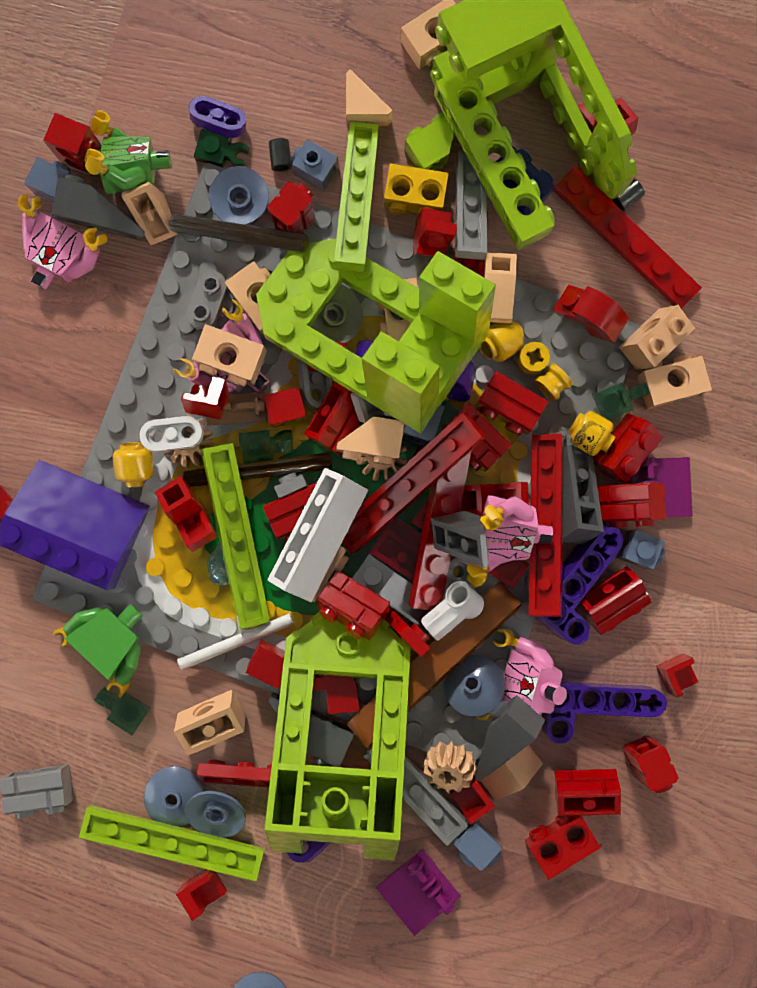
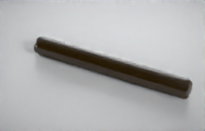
M173 214L171 220H169L171 231L297 252H305L309 245L308 237L304 233Z
M319 453L237 465L240 479L249 480L288 475L294 472L303 473L324 470V468L330 469L332 468L330 453ZM205 468L183 472V479L190 487L208 485Z

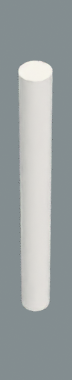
M291 613L286 614L269 623L262 624L177 659L178 665L181 670L187 669L295 624Z

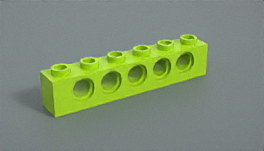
M453 72L435 82L434 96L515 247L519 251L551 233L555 222L553 212L549 206L543 205L539 197L540 189L534 179H529L525 171L526 164L522 155L519 152L515 153L511 145L512 139L508 129L505 126L501 127L496 118L498 114L494 103L491 100L487 101L484 96L480 77L465 83L460 73L455 74ZM464 101H469L475 107L467 109L464 108L460 103ZM483 127L489 133L487 135H479L474 129ZM497 153L503 160L494 162L488 155ZM511 179L517 184V187L513 189L507 188L503 181ZM521 205L527 206L532 214L522 215L517 210V207Z

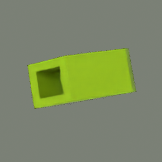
M443 112L436 115L432 119L431 124L424 128L417 127L407 135L404 151L415 168L437 171L448 164L455 133Z

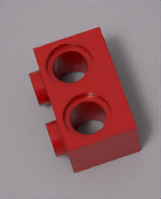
M54 113L43 141L61 163L94 175L86 170L84 159L88 149L101 152V143L89 126Z
M557 815L555 817L556 821L546 827L544 825L536 827L529 833L530 837L525 839L548 880L601 848L582 816ZM579 827L581 831L577 838H567V833L571 828ZM545 844H555L554 851L551 854H541V848Z

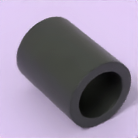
M285 138L270 140L271 169L277 172L290 170L292 164L289 140Z
M633 179L623 195L611 199V201L624 212L645 195L644 188L636 179Z

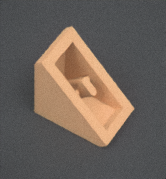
M350 69L346 73L347 126H349L350 121L389 126L392 123V109Z
M150 182L121 194L139 227L145 231L144 235L150 246L177 235V232L171 231L169 226V220H171L172 215L165 194Z
M528 745L481 780V782L496 801L524 789L543 763Z

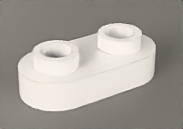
M190 416L151 420L146 422L140 430L141 443L145 448L154 452L193 448L202 441L204 436L201 423ZM191 427L193 429L192 437L185 438L184 430ZM157 431H161L163 434L159 442H155L153 439V435Z

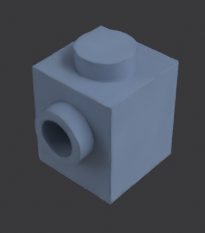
M308 139L303 147L298 146L291 158L294 175L325 192L339 168L338 156Z
M37 157L24 184L34 194L54 202L58 177L65 178L66 175H72L70 173L71 169L59 161H54L52 164Z
M628 530L617 558L643 569L654 570L655 565L659 566L663 560L665 549H662L665 541L638 530Z
M479 820L471 825L469 824L453 840L454 845L460 850L458 853L459 857L469 867L475 865L480 871L486 866H493L500 858V851L503 849L500 841Z

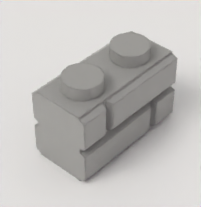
M69 764L11 772L0 778L3 814H15L16 819L30 817L37 810L45 809L46 814L62 812L65 810L64 807L71 803L74 798Z

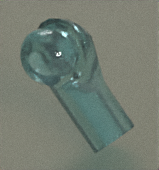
M219 543L209 556L207 567L211 582L219 586H225L229 581L221 543Z

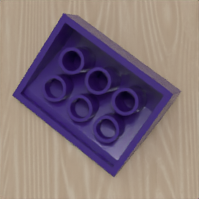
M38 460L1 520L0 546L101 589H115L150 505L52 464Z

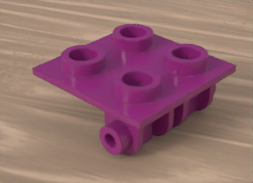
M648 457L640 466L638 472L632 476L631 484L663 483L665 485L666 499L664 502L666 503V518L693 517L690 457Z
M423 848L376 887L414 936L441 913L444 912L445 915H449L455 909L453 903L461 897Z

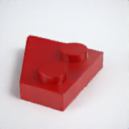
M390 607V611L385 618L386 621L422 657L430 649L425 643L429 637L415 623L409 627Z

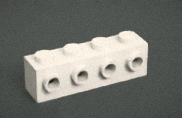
M324 468L268 581L288 593L312 602L353 519L362 505L368 489L343 475Z

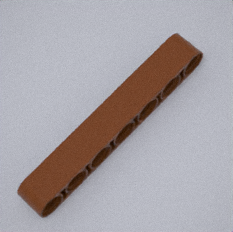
M502 582L494 585L482 596L484 607L477 617L473 619L465 618L439 641L435 640L422 657L419 655L410 663L407 714L520 609L522 603ZM376 696L347 724L367 749L373 745Z

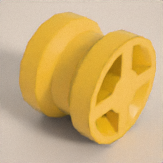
M540 342L526 344L517 357L519 369L531 376L542 372L550 361L548 348Z
M554 363L547 368V373L544 376H538L534 380L539 390L554 402L560 397V392L563 389H569L573 385L572 380L565 371Z

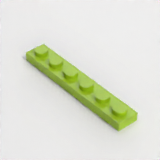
M350 121L333 269L364 272L379 124Z
M229 443L201 449L238 628L245 629L269 623L270 618L234 445Z
M93 805L86 807L79 838L256 882L265 851L263 847Z

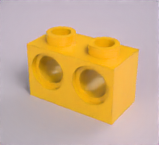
M390 164L384 195V208H388L390 212L395 214L412 212L419 215L423 207L442 211L449 173ZM401 186L405 187L408 193L404 196H398L393 190ZM432 191L437 195V198L429 201L422 194Z

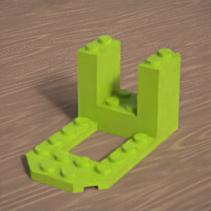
M463 0L440 11L435 33L440 45H446L448 51L433 57L430 76L434 85L436 81L453 72L455 74L460 73L465 83L480 77L484 96L487 101L491 100L495 104L540 82L543 96L546 99L549 98L554 107L553 114L559 125L562 124L567 132L566 139L569 147L573 151L576 150L580 158L579 163L583 174L589 176L592 183L611 199L623 195L638 173L636 161L633 159L629 160L627 148L633 145L631 132L563 0ZM558 55L560 58H565L573 84L579 86L584 95L583 101L589 114H593L598 122L593 133H591L556 65ZM464 101L460 103L464 108L467 109L475 107L469 101Z
M334 238L309 243L305 252L288 250L256 294L265 339L421 434L488 336L496 284L439 251L436 252L419 276L418 288L368 258L365 261L364 272L333 269L336 239ZM342 282L411 323L399 341L381 331L362 358L311 328V325Z
M318 612L310 619L309 623L300 630H295L286 638L265 821L267 840L273 852L302 854L303 840L365 845L364 858L394 861L401 834L411 647L390 628V624L386 620L383 621L369 641L364 637L357 639L351 636L346 631L345 625L338 621L331 623L325 620ZM315 674L377 679L371 770L306 765Z

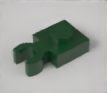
M201 129L194 158L196 161L211 163L224 168L226 160L231 161L234 167H245L244 160L237 159L236 155L240 152L249 154V148L244 143L230 145L231 138Z

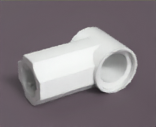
M457 581L449 586L445 599L425 615L421 622L429 633L439 641L465 618L473 619L477 617L484 607L483 598L466 582Z

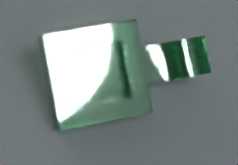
M623 382L592 396L600 415L607 420H611L634 410L631 401L650 394L646 382L628 390L625 389Z
M269 430L239 433V443L244 463L273 460L274 453H290L294 451L291 430L279 431L272 437Z
M106 687L101 689L94 699L98 704L112 711L107 720L131 736L136 732L151 709L127 692L120 699L113 691H108Z

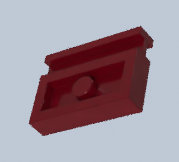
M395 518L386 526L369 553L413 581L422 534L398 518Z

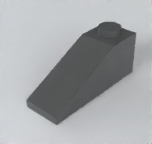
M66 175L65 178L58 177L51 218L89 228L96 227L97 230L139 241L143 239L145 231L93 187L84 184V179L73 175Z
M565 445L563 464V543L584 545L604 532L594 459L592 455L576 446Z
M460 511L431 518L434 549L482 568L489 567L486 533L479 515Z
M369 554L352 579L388 600L391 608L426 631L427 629L422 624L421 619L431 610L415 609L408 606L412 584Z
M272 693L268 702L278 714L280 695ZM311 709L307 751L316 758L315 762L321 766L340 767L354 733L347 725Z
M518 695L508 702L501 701L491 713L494 718L487 730L475 779L479 782L535 741L545 720Z

